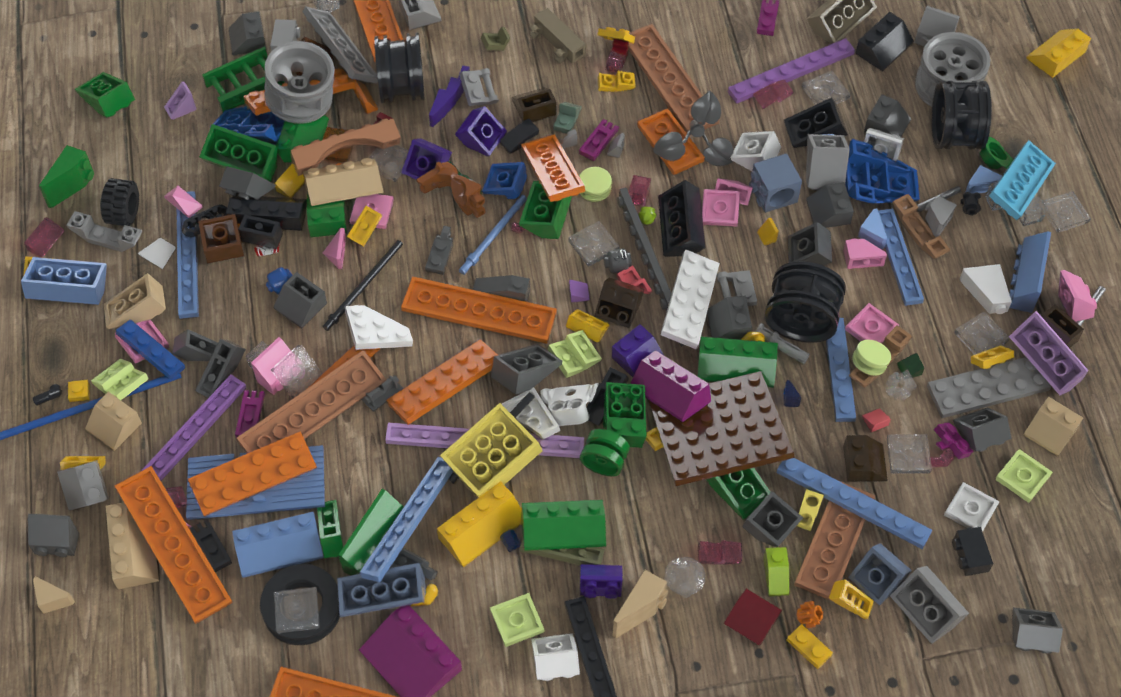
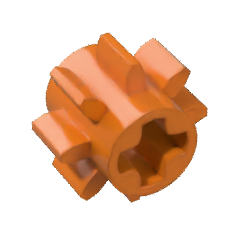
M814 601L804 602L797 610V619L801 624H806V628L816 627L823 619L822 608L819 605H814Z

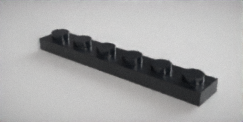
M585 596L565 601V608L593 696L617 697Z

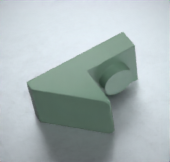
M568 102L560 103L559 115L554 123V130L566 134L571 131L582 106Z

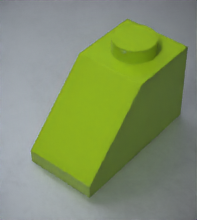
M766 548L763 561L768 596L789 595L787 548Z

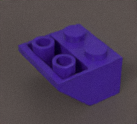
M581 564L580 596H585L586 598L605 596L608 599L621 597L622 565Z

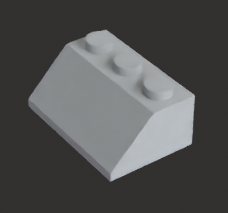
M928 566L917 568L890 595L931 644L955 628L969 614Z

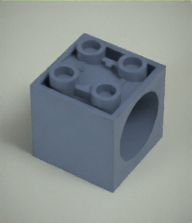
M786 153L754 163L749 186L753 188L752 193L756 196L757 204L766 213L798 203L802 180Z

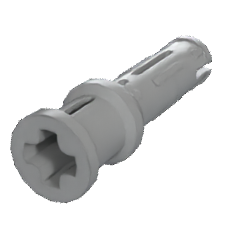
M762 323L755 332H761L765 336V342L778 343L780 351L798 360L803 365L806 363L810 355L809 353L779 336L778 332H772L764 327Z

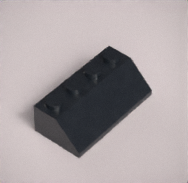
M683 180L658 195L663 256L665 257L682 256L685 249L698 253L706 248L700 190L687 180Z
M236 195L229 199L226 214H235L237 224H241L244 215L280 222L282 230L302 231L307 199L262 196L258 199L249 198L247 200Z

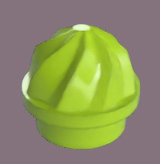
M642 207L638 213L641 223L645 225L653 223L657 215L652 207Z

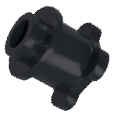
M963 193V199L960 200V203L964 205L962 207L963 213L972 216L980 212L981 206L978 202V199L981 198L980 193Z

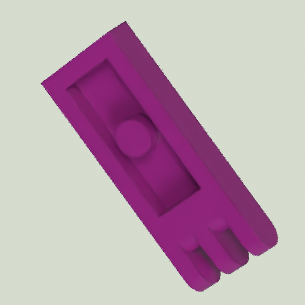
M762 0L756 34L774 35L779 0H776L775 4L772 3L773 0H769V3L766 0Z
M603 119L581 146L579 154L595 161L617 133L619 126L615 125L613 127V123L609 122L607 124V120Z
M244 390L235 432L236 438L259 423L265 397L264 391H260L257 398V391L252 390L251 397H249V390Z

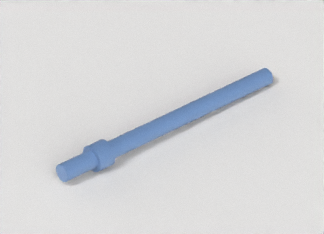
M521 195L477 249L467 256L466 262L459 269L461 274L465 275L470 267L479 261L480 255L527 200L526 196Z

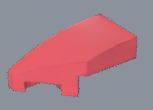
M633 265L627 270L617 273L616 277L619 281L643 288L644 294L652 292L644 278L641 279Z

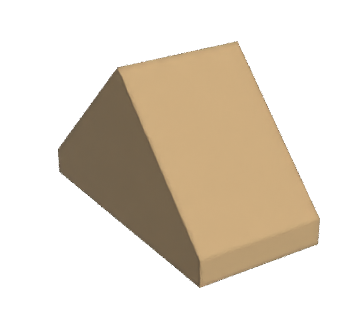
M36 576L34 577L33 583L37 605L43 614L74 604L75 601L70 593Z

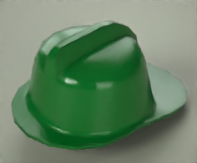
M992 137L988 138L986 147L979 153L984 163L992 169L1000 167L1008 169L1013 161V158L1004 150L1002 145Z

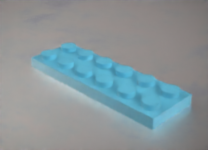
M1028 140L996 184L989 197L996 204L1000 205L1008 215L1018 220L1056 163Z

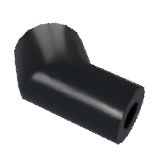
M58 384L51 385L50 390L34 396L33 402L38 406L60 397L62 394L61 387Z

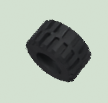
M111 178L106 182L101 195L100 210L102 219L106 224L130 226L136 218L139 207L137 184L135 181Z

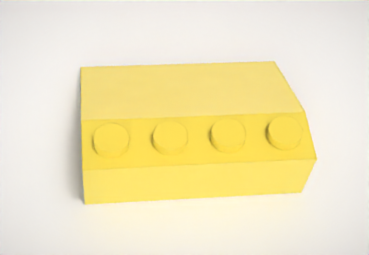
M499 403L440 456L468 489L479 498L500 481L505 485L543 450L539 442Z

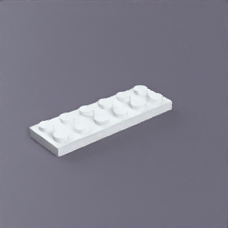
M685 249L663 323L661 336L694 349L698 347L720 263Z

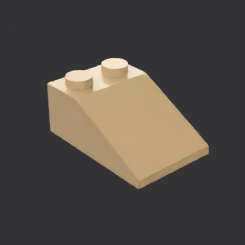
M147 273L104 303L106 327L112 329L122 326L130 319L138 323L151 320L155 316L160 315L166 309L163 286Z
M647 570L643 572L613 620L612 636L614 638H618L651 618L658 609H663L667 602V581Z

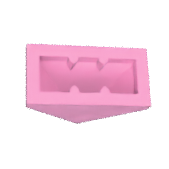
M717 179L715 190L740 191V204L748 206L752 187L735 180Z
M176 186L164 196L167 201L188 218L203 208L198 201L179 186Z
M340 228L323 251V254L338 269L343 267L346 245L344 228Z

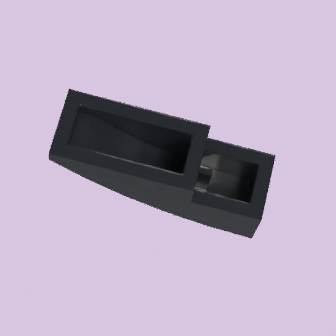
M611 367L609 368L602 383H599L593 400L586 407L589 413L588 421L600 426L604 417L606 382L626 384L629 380L627 375Z

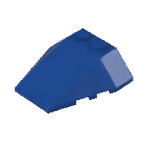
M244 106L225 110L213 124L275 145L278 142L285 120L280 119L271 111L255 115L251 109Z
M855 139L850 141L845 180L849 197L867 203H892L894 200L909 194L913 201H919L916 169L898 159L896 161L887 157V153H880L872 149L873 146L869 143Z

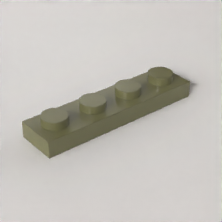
M523 539L520 545V552L576 565H601L605 549L598 547L524 551Z

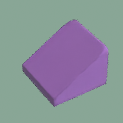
M569 280L571 302L590 301L588 284Z

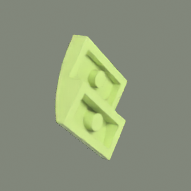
M583 330L568 334L565 340L549 344L547 348L549 352L563 361L559 368L566 378L592 367L602 359Z
M119 359L92 379L91 382L103 393L110 392L119 400H122L149 378L145 372L134 369L131 362Z

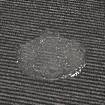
M679 557L671 561L666 567L664 580L667 581V585L672 591L681 594L683 597H689L702 588L705 583L706 574L704 567L697 560L691 557Z

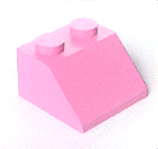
M1061 270L1058 296L1068 316L1075 322L1094 318L1097 303L1094 298H1091L1088 285L1084 284L1081 277L1066 270Z
M280 337L251 362L257 383L273 395L277 391H281L291 378L296 377L301 370L298 359Z

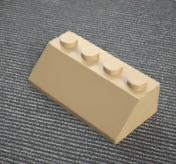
M365 158L358 162L348 161L342 165H328L325 168H310L308 171H303L311 206L383 193L378 165L375 159Z
M124 502L107 505L106 516L112 580L118 590L160 581L157 558Z

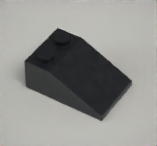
M832 97L784 119L793 148L807 146L808 134L844 135V137L848 135L840 110Z

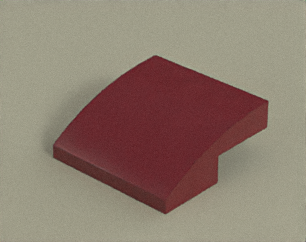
M746 588L723 624L761 646L782 610Z

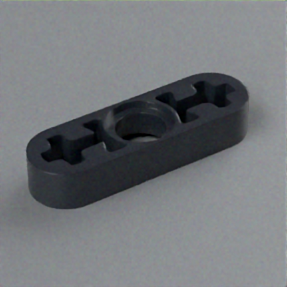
M221 204L215 205L186 219L182 225V233L187 237L199 235L198 221H201L202 218L212 219L214 217L227 216V207Z

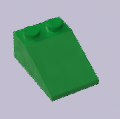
M105 72L75 88V91L98 114L106 118L114 116L118 110L130 106L131 102L135 101L126 81Z
M66 145L40 183L39 188L49 208H53L80 191L93 179L94 171L86 151Z
M307 193V222L311 238L336 235L340 228H344L345 234H347L344 200L311 206Z
M755 468L706 479L712 489L742 519L752 514L771 492Z

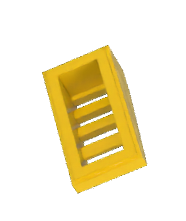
M847 580L835 581L829 596L830 600L863 619L869 618L874 601Z

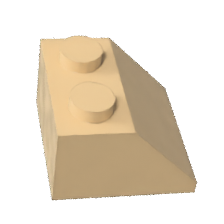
M107 392L94 405L85 429L115 451L142 422L135 410L110 392Z
M1048 397L1026 429L1024 436L1054 455L1059 456L1078 429L1083 417Z

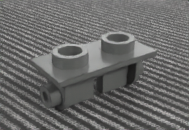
M389 376L386 379L387 381L372 392L366 393V396L361 400L374 412L386 403L388 398L403 389L398 383L399 379L397 376Z

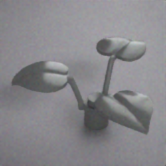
M708 91L694 102L691 107L693 120L690 122V130L687 131L683 140L680 133L669 132L662 136L653 148L655 154L666 160H678L684 155L686 150L684 143L692 134L694 137L702 136L709 146L703 151V156L708 163L714 166H725L732 163L733 146L731 142L726 138H716L710 143L704 133L706 122L715 124L721 117V106L717 97L711 91Z

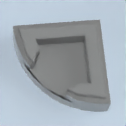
M575 129L567 132L568 135L560 139L559 143L563 149L577 145V132Z

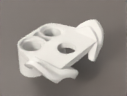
M598 383L554 389L545 388L541 390V397L548 405L551 415L559 426L582 424L589 419L586 404L593 400ZM575 392L573 395L567 396L568 393Z

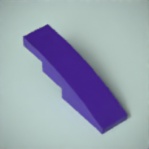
M463 65L460 73L462 71H470L469 66ZM460 75L458 78H450L446 90H438L429 113L431 127H434L448 114L463 94L464 89Z

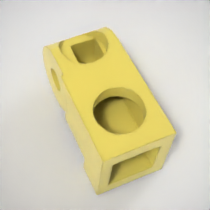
M806 489L799 511L803 519L797 527L811 531L824 495Z

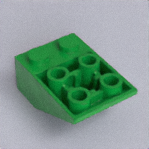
M606 382L603 429L622 436L629 443L630 447L642 448L646 439L645 385Z

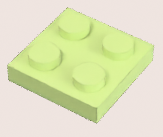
M1019 449L995 480L1030 503L1053 472Z
M529 593L490 607L491 614L505 647L544 633V627Z

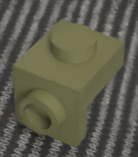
M501 27L498 34L483 33L481 40L486 50L504 51L510 41V36L506 28Z

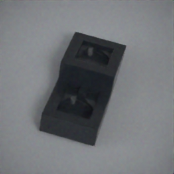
M528 118L509 131L500 140V144L511 154L521 149V144L525 143V141L538 135L539 129Z

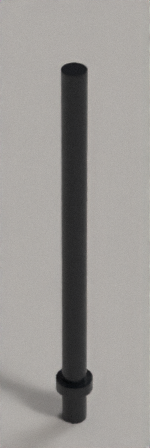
M400 240L393 244L339 308L328 316V320L323 325L326 331H329L334 324L339 322V318L345 312V307L350 306L402 247L403 243Z

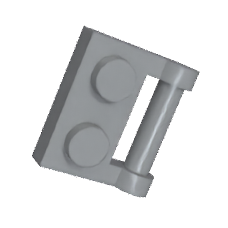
M488 68L476 71H462L459 74L469 106L491 105L499 101L494 93L490 79L491 73ZM480 78L484 80L488 97H485Z
M750 270L731 273L719 272L717 274V280L721 284L724 299L731 297L728 282L732 281L735 296L746 295L748 306L757 305Z

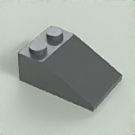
M539 344L494 356L491 377L515 395L531 390L561 366L563 361Z

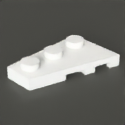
M534 387L502 403L511 412L531 392L535 398L515 419L541 439H545L560 431L559 425Z

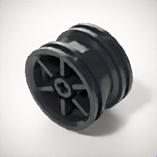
M419 32L415 33L413 37H410V33H406L405 40L390 41L387 35H383V39H379V36H374L381 103H385V99L394 102V97L400 95H410L413 101L416 100V97L420 96L421 100H425Z

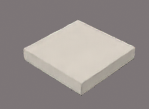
M963 482L944 516L968 529L981 527L983 531L999 501Z

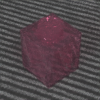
M633 175L629 195L634 205L646 206L651 188V178Z

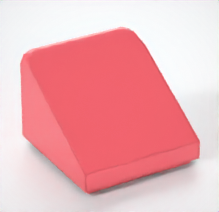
M880 408L862 415L871 432L889 426L891 420Z

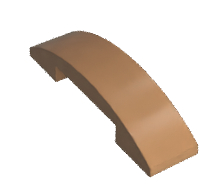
M909 194L893 201L894 208L903 226L925 253L936 259L950 252V248L941 236L935 237L931 229L917 212L919 207Z
M898 325L885 337L882 343L891 353L889 365L912 338V335ZM857 367L849 374V377L864 388L879 376L868 375Z

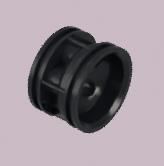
M938 81L933 95L931 113L932 139L935 148L942 149L944 147L945 149H951L952 146H967L970 150L975 148L983 150L988 142L992 117L991 92L986 81H980L979 83L977 81H947V83L945 81Z
M797 261L780 266L774 274L772 282L773 296L768 300L764 314L767 325L774 332H778L779 335L799 342L817 343L832 338L837 331L839 311L846 291L844 280L832 269L813 262Z

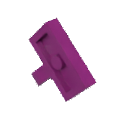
M949 422L938 424L935 427L934 431L942 439L936 443L941 450L949 448L958 459L969 457L974 452L970 448L969 443L959 435L957 429Z

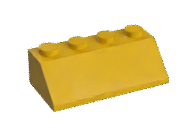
M500 481L437 528L438 539L464 568L521 525V507L514 495Z

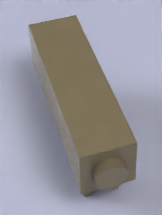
M546 8L534 16V24L529 27L532 32L529 35L535 39L541 33L558 50L555 51L557 55L555 60L558 63H562L567 58L573 64L586 56V44L550 9Z

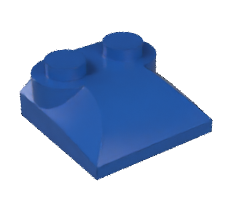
M524 162L492 164L482 193L505 195L507 199L518 198L527 179Z

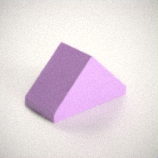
M181 82L164 106L169 117L173 120L196 110L192 94L185 82Z

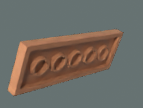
M843 483L872 499H874L876 496L861 489H858L856 487H853L851 485H848L846 483ZM829 501L794 586L830 600L829 596L835 581L842 580L866 520Z

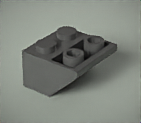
M296 272L284 283L275 302L274 309L302 329L327 304L325 291Z

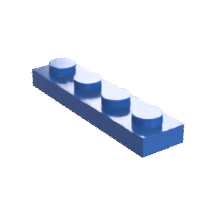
M131 319L116 329V335L170 380L185 369V364Z

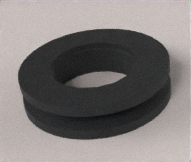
M309 564L292 565L273 575L266 583L260 599L261 614L268 630L278 640L290 645H308L326 637L335 628L340 619L338 586L333 577L322 568ZM300 587H309L320 593L322 606L313 618L305 622H293L282 616L280 605L283 598L290 591Z

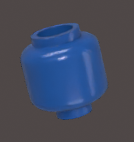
M279 267L267 275L268 282H266V286L270 292L274 291L279 295L284 283L293 275L288 268Z

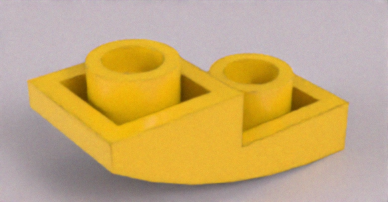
M617 71L616 75L599 73L597 77L598 91L617 92L635 88L634 73Z

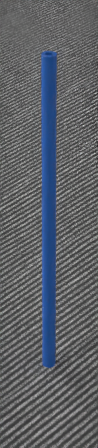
M181 373L171 380L166 376L147 381L126 397L182 378ZM101 398L0 432V440L93 409L94 405Z

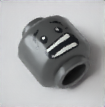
M625 249L609 250L607 257H604L605 268H609V271L613 274L627 270L632 266L630 252H627Z

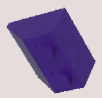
M483 106L471 111L455 135L466 147L483 155L490 156L507 130Z
M422 138L413 139L401 173L418 179L434 169L437 162L449 161L452 152Z
M641 324L612 346V359L632 377H634L641 360L654 351L662 355L664 354L654 336Z

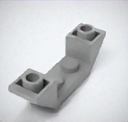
M74 211L66 225L67 228L88 243L120 252L134 247L142 234L141 229L127 225L123 227L122 231L96 225L91 215Z

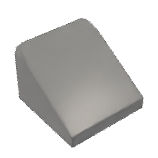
M621 133L612 140L607 155L620 157L625 143L624 133Z

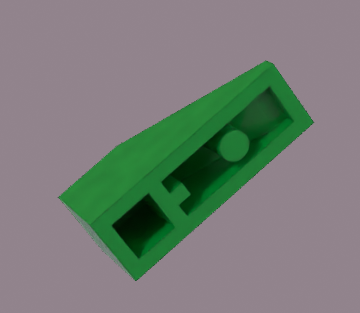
M337 500L325 502V507L317 508L320 541L324 558L337 557L344 547Z

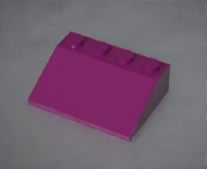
M410 605L400 606L390 614L359 649L360 653L400 697H431L462 671L461 661Z

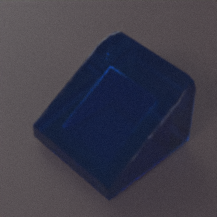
M787 380L784 386L785 407H799L801 396L791 381Z

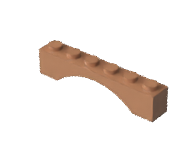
M383 119L377 124H366L361 129H350L338 136L335 134L322 141H312L306 146H296L291 150V159L297 175L300 176L304 174L303 171L317 168L327 156L341 148L353 145H368L386 149L399 145L401 137L394 119Z

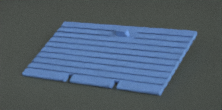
M324 446L308 447L317 469L205 517L189 482H187L186 519L192 520L325 507ZM224 454L188 458L187 481L188 478L235 459V455Z

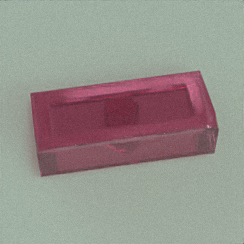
M45 217L24 244L27 251L43 258L62 235L64 229L51 219Z

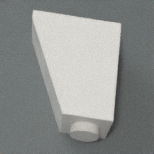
M1000 264L963 268L960 282L989 314L1008 312L1012 301Z

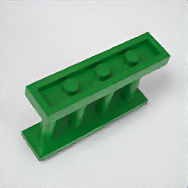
M265 46L202 74L206 88L213 85L220 95L217 99L222 112L245 104L244 96L250 92L265 90V76L258 79L251 70L252 67L260 64L265 71V62L268 57ZM243 71L251 80L250 83L244 86L241 85L235 76ZM229 78L235 90L226 93L219 82ZM278 81L277 83H278L279 85H282V84L285 83V82H284V81Z

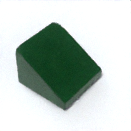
M917 353L897 362L904 380L923 374L924 366Z

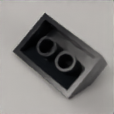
M889 12L858 40L855 54L883 72L914 43V39L905 22Z

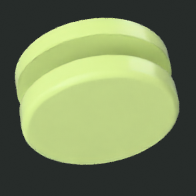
M590 167L581 172L579 177L585 185L586 192L580 193V195L584 199L598 202L610 195L612 178L607 170L600 167Z
M863 340L857 345L852 360L860 371L876 376L885 372L891 361V353L880 342Z

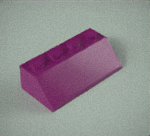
M657 351L641 360L630 383L645 385V398L682 422L712 402L709 383Z

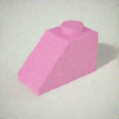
M850 239L845 242L843 252L847 269L884 266L887 257L886 252L865 239Z

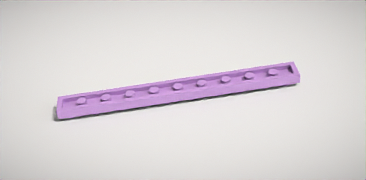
M388 423L385 441L386 444L449 448L469 429ZM530 433L539 442L543 450L539 455L580 458L584 447V437L551 435L541 439L536 434Z

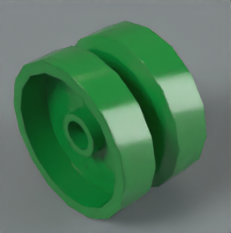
M594 429L589 432L586 445L580 454V461L585 467L597 474L610 477L618 476L624 466V460L630 451V445L622 436L612 431Z

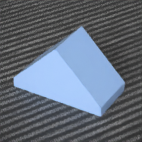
M980 165L970 179L965 192H992L1002 175Z
M873 209L861 225L858 237L869 241L880 249H884L887 236L878 210Z

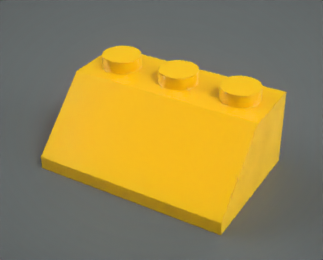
M1078 28L1060 30L1027 55L1026 59L1053 78L1086 52L1091 38Z

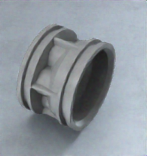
M959 32L942 33L930 39L924 47L921 65L915 79V88L919 97L932 107L933 95L938 81H945L946 83L947 81H977L978 83L984 81L990 67V55L987 48L976 38ZM944 71L945 76H941L937 72ZM961 76L964 80L958 81L955 78Z
M292 41L276 47L268 55L265 62V101L270 111L280 119L291 123L313 122L327 113L333 99L334 64L326 51L309 42ZM291 72H302L303 75L294 77ZM314 79L320 81V83H318L317 85L309 84V82ZM284 81L287 83V86H281L277 82Z

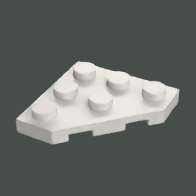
M365 305L345 307L346 318L356 350L412 347L413 339L409 328Z

